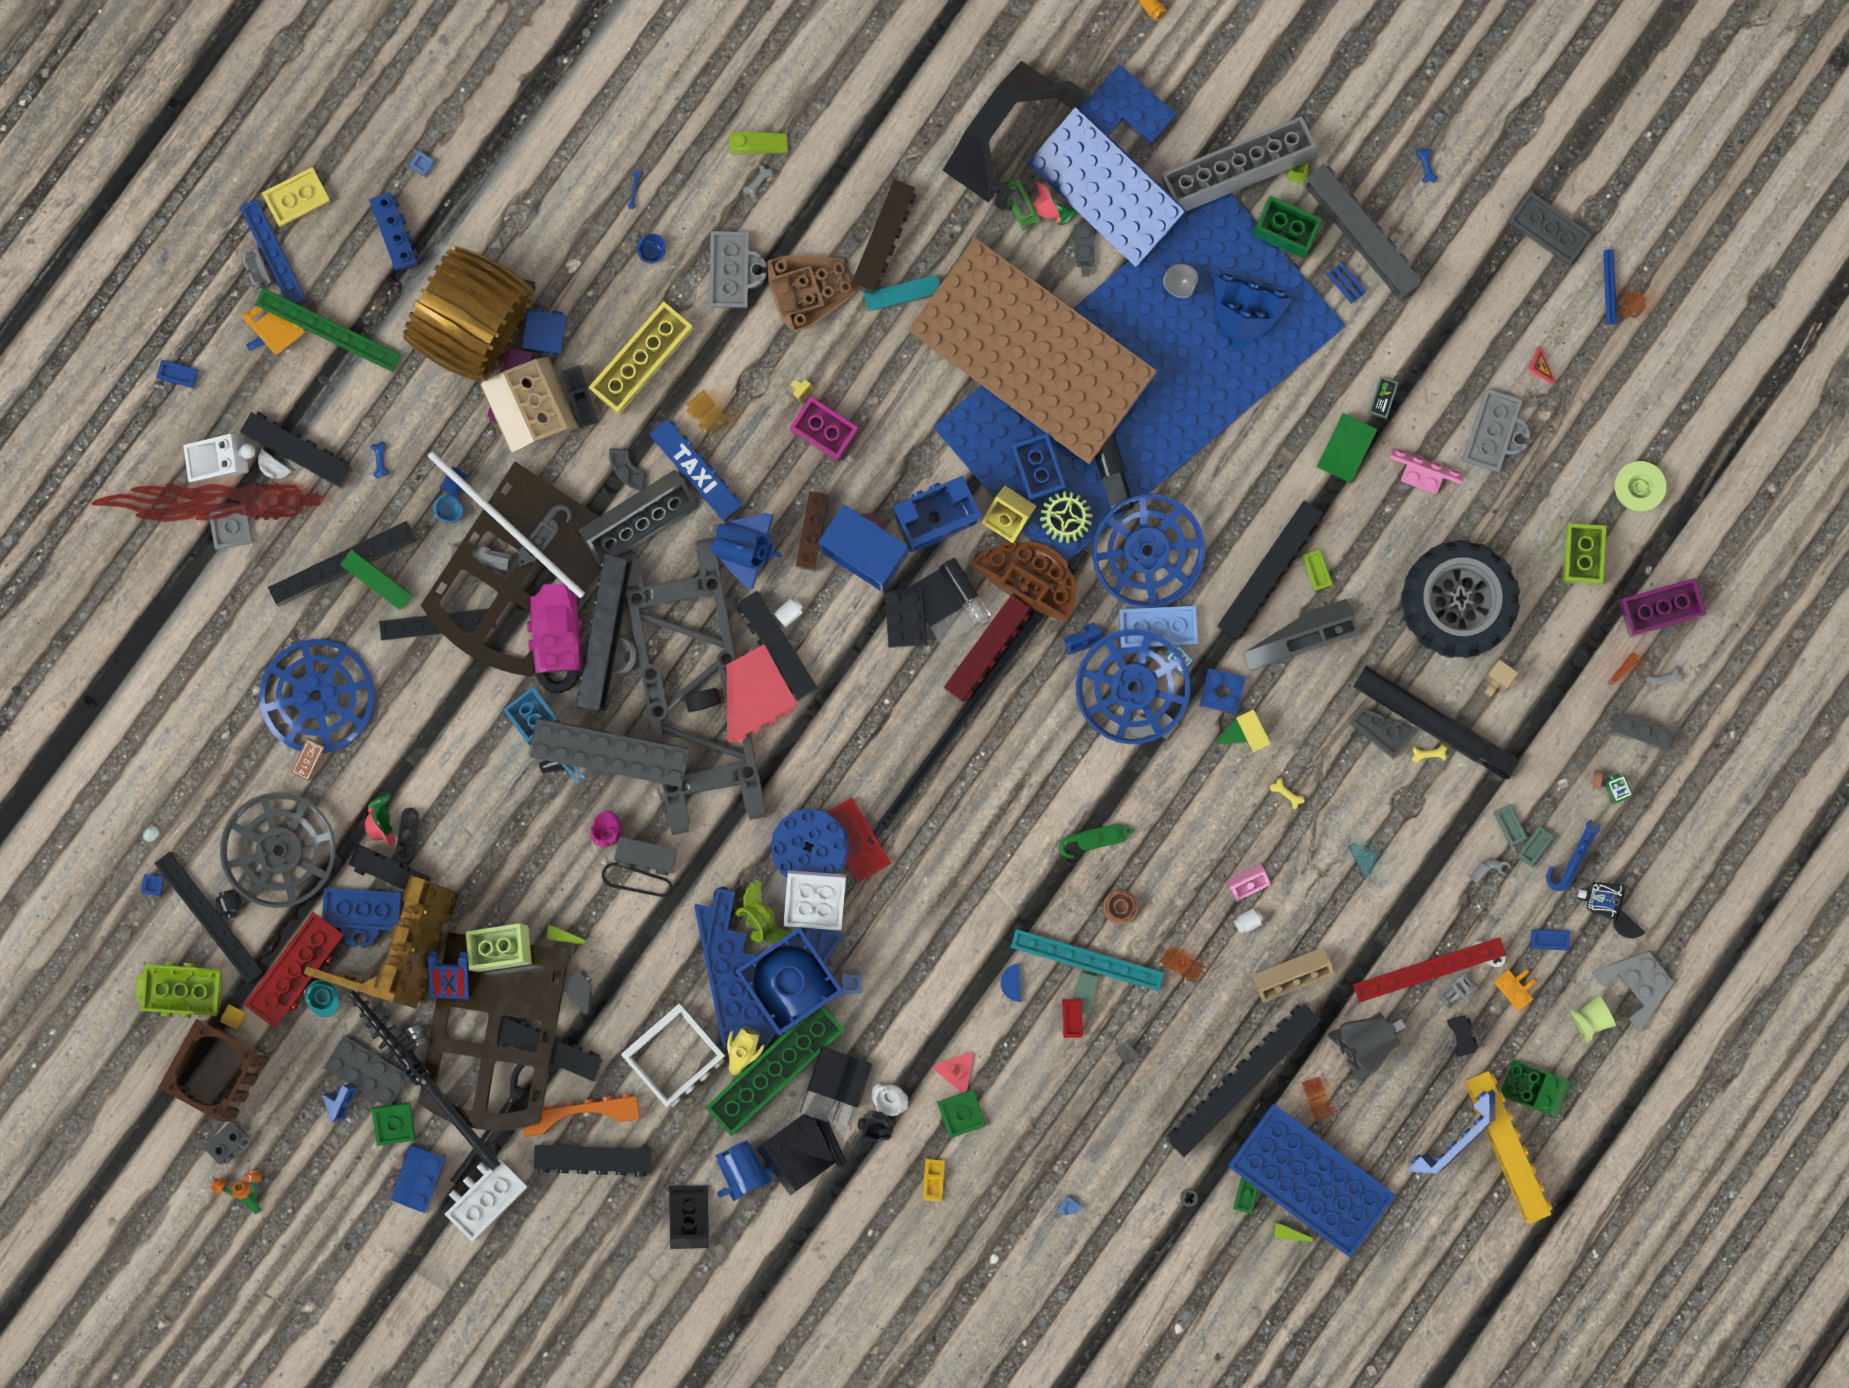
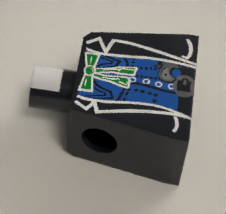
M1593 882L1591 891L1580 888L1578 900L1588 902V911L1617 923L1626 887L1624 884Z

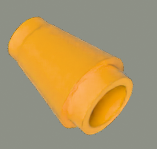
M1139 0L1151 19L1154 18L1157 21L1166 13L1165 5L1158 0Z

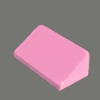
M1261 864L1227 880V884L1236 901L1271 885Z

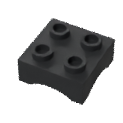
M1462 1015L1447 1019L1448 1026L1456 1037L1455 1052L1457 1057L1476 1053L1475 1048H1478L1476 1038L1471 1036L1470 1030L1473 1028L1470 1018Z

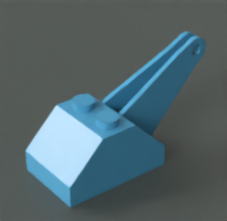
M534 687L503 709L529 745L531 744L536 717L560 722ZM561 764L570 773V775L577 782V784H579L580 781L573 774V772L566 766V764ZM573 766L577 773L580 775V777L584 780V775L576 766Z

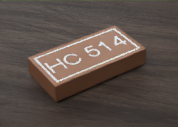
M307 738L291 773L309 781L325 746Z

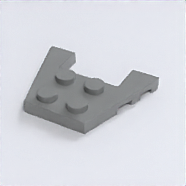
M1650 952L1592 972L1602 987L1619 975L1641 1002L1643 1007L1628 1018L1638 1032L1642 1031L1673 983Z

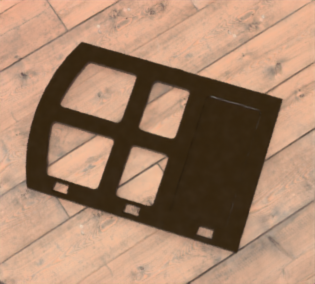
M514 461L488 503L527 539L553 506L557 504L568 506L572 513V519L567 523V513L563 510L558 511L553 518L558 525V531L542 553L578 587L586 592L601 567L585 545L578 530L600 516ZM506 482L512 486L507 495L501 493ZM483 509L427 594L421 607L436 628L451 643L469 656L502 671L531 676L535 670L532 651H529L527 656L522 659L490 649L483 645V641L510 601L515 602L530 612V598L532 596L520 588V584L533 564L538 563L547 570L549 569L538 559L535 562H530L520 567L518 562L509 578L505 579L474 559L472 552L487 531L518 551L523 546ZM475 532L480 536L473 545L468 541ZM461 570H466L498 592L471 635H467L440 606V601ZM443 582L447 585L443 593L435 592L440 583ZM577 596V606H578L579 601H580V599H581V598H579L578 596Z
M448 932L443 964L459 965L460 952L468 953L466 935ZM530 945L532 964L482 972L469 970L468 963L469 999L436 998L425 1065L431 1072V1079H435L437 1082L443 1053L480 1058L481 1063L472 1110L469 1111L452 1104L471 1128L499 1131L521 1129L540 1124L567 972L569 950ZM556 971L561 972L559 984L554 983ZM452 1007L488 1013L489 1017L483 1043L446 1037L448 1018ZM504 1016L541 1021L542 1026L537 1051L532 1052L499 1046ZM545 1031H550L549 1043L543 1042ZM497 1061L532 1066L534 1068L526 1110L503 1114L487 1113L494 1066ZM420 1090L418 1103L433 1114L450 1121L428 1093H423ZM535 1090L540 1091L538 1102H533Z

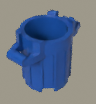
M748 1140L715 1155L729 1186L718 1191L717 1195L720 1198L730 1194L732 1201L743 1197L744 1193L760 1185L763 1187L773 1182L769 1174L773 1173L769 1166L763 1169Z

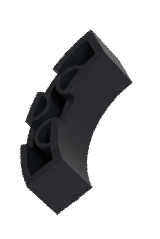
M357 844L348 865L355 867L354 872L363 876L365 873H368L404 890V892L410 875L427 881L431 880V877L360 844Z

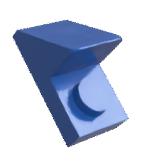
M353 1083L342 1085L336 1094L333 1092L323 1094L331 1122L343 1120L358 1088Z

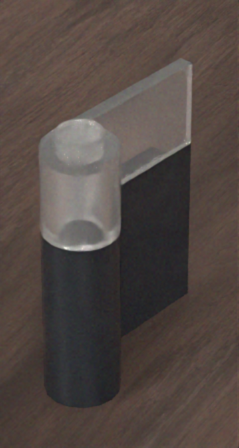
M956 558L946 561L939 567V570L908 587L924 588L926 622L942 647L978 625L982 627L990 622V613Z
M822 1046L799 1112L835 1124V1129L843 1132H846L847 1129L851 1130L873 1064Z

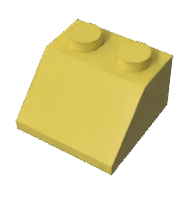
M1004 485L981 523L1011 543H1014L1034 512L1036 505Z

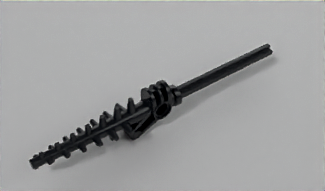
M353 990L349 993L350 998L354 1001L353 1006L358 1007L361 1011L359 1016L361 1018L365 1016L369 1021L366 1027L370 1028L373 1026L376 1030L372 1035L373 1039L380 1036L384 1040L378 1048L380 1050L386 1046L390 1048V1052L384 1058L388 1060L396 1056L405 1068L404 1072L415 1086L420 1085L423 1093H428L492 1171L497 1169L501 1163L436 1086V1080L430 1077V1070L414 1054L412 1047L416 1043L412 1041L404 1046L401 1041L406 1037L405 1033L395 1037L393 1032L397 1028L396 1025L387 1028L384 1024L388 1020L386 1016L380 1020L376 1015L378 1013L377 1008L372 1011L368 1006L369 1002H364L358 992L356 993Z

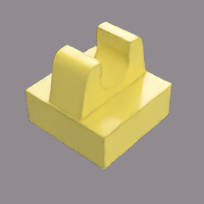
M795 379L790 385L795 390L793 395L802 404L815 390L807 380L800 383Z

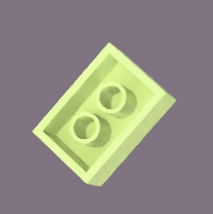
M519 923L466 931L469 970L482 972L532 964L529 928L527 925Z

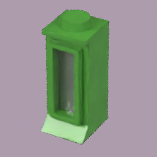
M1011 179L1005 182V185L1014 190L1011 199V210L1022 231L1026 229V226L1034 222L1036 224L1039 223L1040 218L1028 198L1020 179L1016 181Z

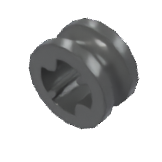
M1185 1189L1180 1195V1200L1185 1206L1192 1207L1197 1203L1198 1195L1192 1189ZM1186 1193H1189L1190 1195L1191 1193L1194 1194V1196L1192 1197L1193 1202L1189 1203V1201H1187L1186 1203L1184 1201V1199H1186Z

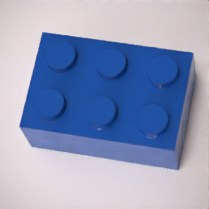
M1048 433L1011 445V450L1030 502L1066 489Z

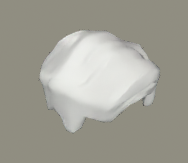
M880 1083L873 1087L871 1098L877 1112H882L885 1116H896L908 1109V1096L900 1087L896 1085L883 1086Z

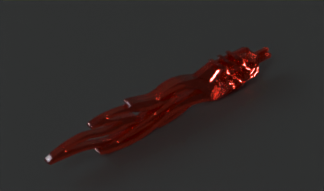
M254 482L255 484L237 489L219 484H208L198 488H185L167 484V487L139 486L131 488L132 492L159 497V499H146L127 494H117L97 499L92 502V505L131 509L139 512L136 514L138 518L157 522H178L195 518L197 521H208L224 518L232 514L245 515L254 518V520H260L265 517L264 520H269L274 517L273 520H278L281 517L297 516L299 511H303V506H321V494L303 495V492L299 490L297 485H279L277 482H273L275 485H270L268 482H264L266 485H260L258 482ZM284 488H294L295 490H285ZM148 490L162 491L192 501L179 504L171 497ZM205 491H222L223 493H214V494H213V493H202V492H205ZM261 494L262 508L254 502ZM273 496L277 497V503L270 506L269 499ZM291 496H295L297 499L294 505H288V499ZM216 497L233 499L240 502L241 504L204 503L214 501L217 499ZM130 499L145 504H167L173 506L161 509H145L128 503L110 501ZM212 512H222L216 515L209 516ZM185 514V515L175 516V517H163V516H169V515Z

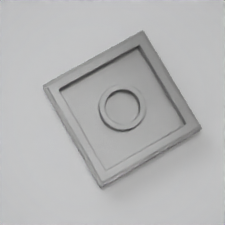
M246 505L208 512L215 550L253 543Z

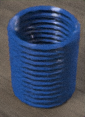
M451 466L463 480L467 481L469 478L467 474ZM446 475L440 484L441 486H439L442 490L455 497L458 496L462 489L448 475Z

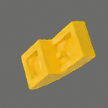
M925 1159L923 1201L942 1202L945 1160Z

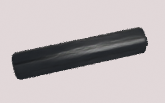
M824 1113L817 1115V1123L837 1167L841 1168L847 1165V1161Z

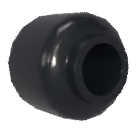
M234 890L220 892L219 896L216 897L215 901L219 915L226 916V919L238 917L237 913L243 909L239 893L234 892Z

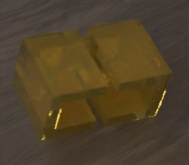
M702 390L686 403L688 407L686 412L692 419L697 418L700 422L698 426L704 434L708 432L711 436L729 422L718 406L713 408L715 406L714 401L705 390Z

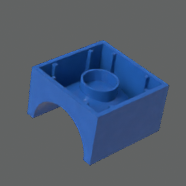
M844 504L818 541L819 552L882 593H884L908 557V546Z
M800 927L735 970L778 1035L843 992Z

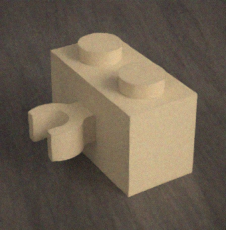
M1499 659L1484 678L1490 682L1484 693L1491 697L1497 688L1502 692L1506 689L1510 690L1518 680L1516 678L1518 672Z

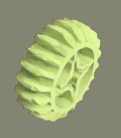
M1064 491L1062 494L1063 498H1060L1059 494L1056 493L1055 497L1057 500L1049 497L1051 505L1044 503V507L1048 510H1041V513L1046 515V517H1041L1040 521L1047 522L1042 525V528L1049 527L1046 534L1049 535L1053 532L1052 540L1059 536V543H1062L1063 537L1066 538V543H1070V537L1076 542L1077 534L1083 538L1084 535L1081 531H1089L1085 525H1091L1092 522L1086 520V518H1091L1092 514H1086V512L1091 508L1090 506L1083 507L1087 501L1083 500L1080 503V495L1073 499V492L1070 493V497H1066V492ZM1067 503L1063 511H1052L1058 504ZM1072 504L1079 508L1082 518L1072 513ZM1067 509H1069L1068 514L1072 519H1068L1065 526H1063L1064 521L1063 518L1061 519V516H1064ZM1050 517L1060 521V531L1052 525ZM1069 524H1081L1076 530L1066 532Z

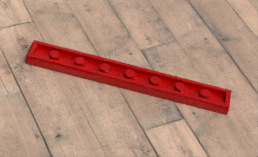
M1499 937L1353 984L1360 1003L1506 956Z

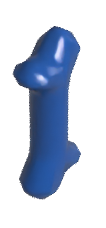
M1418 149L1416 151V155L1422 160L1425 172L1422 179L1423 183L1428 181L1435 183L1438 179L1433 174L1429 161L1431 149L1425 151Z
M383 441L378 445L372 444L370 448L376 454L377 466L373 475L375 478H380L382 475L388 476L390 472L385 469L383 458L386 444Z

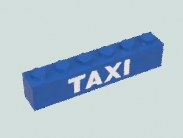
M666 419L650 433V437L725 523L742 508L740 505L742 501L735 493L731 494L727 490L729 486L723 479L719 480L715 476L716 470L710 464L707 466L702 461L705 459L698 450L694 451L690 447L692 442L686 435L682 437L678 433L680 429L674 421L670 423Z

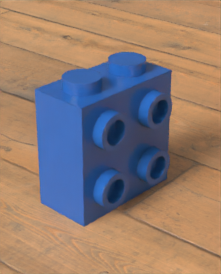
M533 308V311L528 310L523 350L562 356L567 322L566 315H563V312L560 311L544 313V310L539 308Z

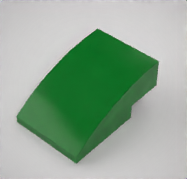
M1342 413L1316 467L1351 484L1377 429Z

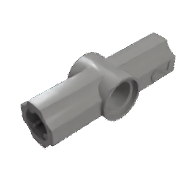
M454 543L451 558L458 549L460 543ZM476 546L472 552V557L486 567L508 571L511 555L491 551L492 549L483 546Z

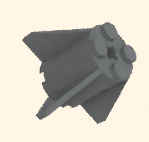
M1380 1012L1367 1019L1345 1022L1339 1026L1340 1029L1333 1030L1327 1034L1339 1046L1341 1053H1346L1348 1056L1347 1062L1352 1066L1358 1083L1365 1079L1368 1074L1372 1075L1375 1073L1390 1051L1400 1045V1041L1394 1033L1396 1031L1395 1026L1391 1021L1387 1023Z

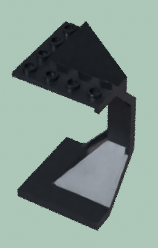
M1021 60L996 87L968 126L942 171L988 203L992 199L995 202L994 205L1000 210L1006 209L1009 211L1014 190L993 175L989 145L991 137L1017 102L1057 98L1071 109H1074L1075 107L1080 108L1083 105L1085 91L1071 81L1055 84Z

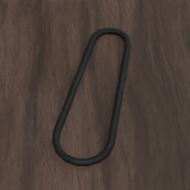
M618 863L607 864L602 871L603 882L613 888L658 897H666L672 891V884L668 879L631 867L622 868L665 881L669 884V891L666 894H658L608 883L605 879V871L610 866H619Z

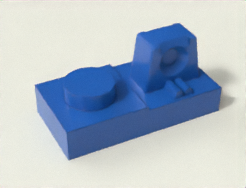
M1094 623L1083 626L1084 633L1073 634L1065 638L1064 642L1068 654L1071 655L1090 648L1103 638L1101 628H1097Z

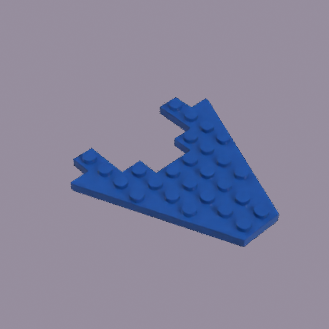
M716 888L713 907L696 903L694 907L722 1046L727 1048L728 1037L731 1031H733L734 1040L740 1029L746 1026L760 1032L757 1050L764 1044V1051L776 1034V1031L735 972V970L757 955L743 953L746 933L728 930L735 892ZM806 928L805 936L824 963L844 935L827 931L826 929Z

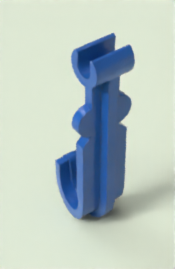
M1591 819L1586 823V829L1558 883H1554L1551 879L1554 868L1550 867L1548 869L1546 881L1550 888L1555 891H1564L1571 886L1596 834L1600 831L1599 823L1595 829H1590Z

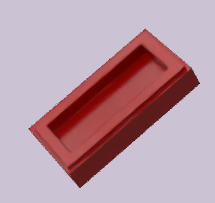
M1082 998L1062 999L1063 1038L1083 1037Z

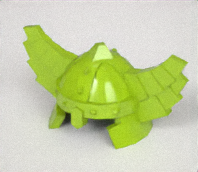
M756 880L755 883L751 882L749 888H746V893L743 895L744 907L739 908L736 911V915L740 917L745 916L747 913L749 919L746 921V924H752L757 932L752 931L750 935L752 941L760 943L764 939L773 944L790 934V932L776 925L775 908L763 903L761 898L762 883Z

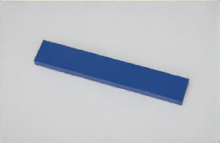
M255 199L241 206L240 209L284 298L298 305L306 302L307 299L258 200Z

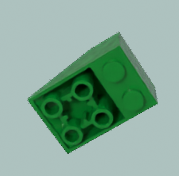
M1513 1060L1501 1092L1506 1099L1558 1119L1571 1082Z

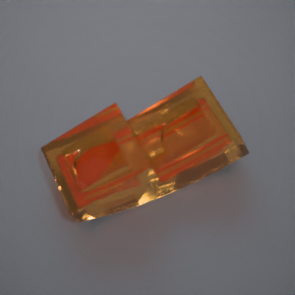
M1317 1077L1302 1082L1314 1121L1333 1116L1321 1078Z

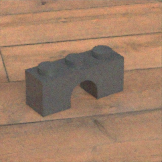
M1619 713L1616 715L1611 734L1626 739L1638 740L1646 743L1647 746L1667 751L1669 750L1674 731Z

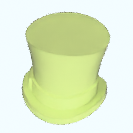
M1597 995L1581 1010L1574 1011L1569 1009L1586 1044L1591 1042L1596 1032L1616 1027L1615 1021L1600 995Z

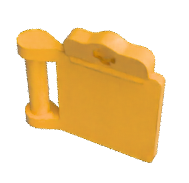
M257 306L249 312L245 311L241 314L243 320L275 355H278L304 334L302 328L271 313H267L255 323L252 318L263 310Z

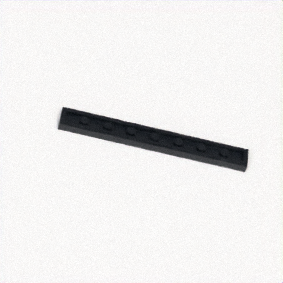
M169 851L154 864L247 984L252 983L264 973L173 854Z

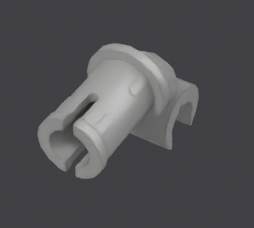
M1494 859L1479 861L1480 864L1468 877L1479 884L1487 872H1491L1490 869H1496L1499 873L1505 874L1502 872L1501 866L1506 865L1510 869L1511 867L1506 861Z

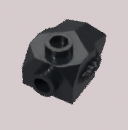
M871 1110L858 1120L859 1136L861 1139L874 1142L890 1140L897 1122L880 1112Z

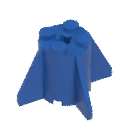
M763 513L725 522L724 524L720 523L716 528V537L711 546V552L715 553L716 557L726 565L744 587L754 588L758 570L763 569L761 566L764 563L768 564L771 556L782 557V553L773 551V543L769 539L772 538L769 535L774 515Z

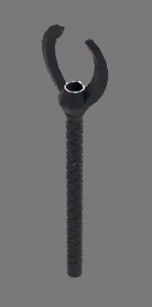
M518 1064L514 1068L510 1079L509 1098L498 1114L508 1113L516 1102L530 1096L531 1088L523 1090L517 1086L519 1074L526 1065ZM485 1131L480 1138L484 1144L487 1143L494 1131ZM472 1149L450 1181L457 1185L478 1155L474 1149Z

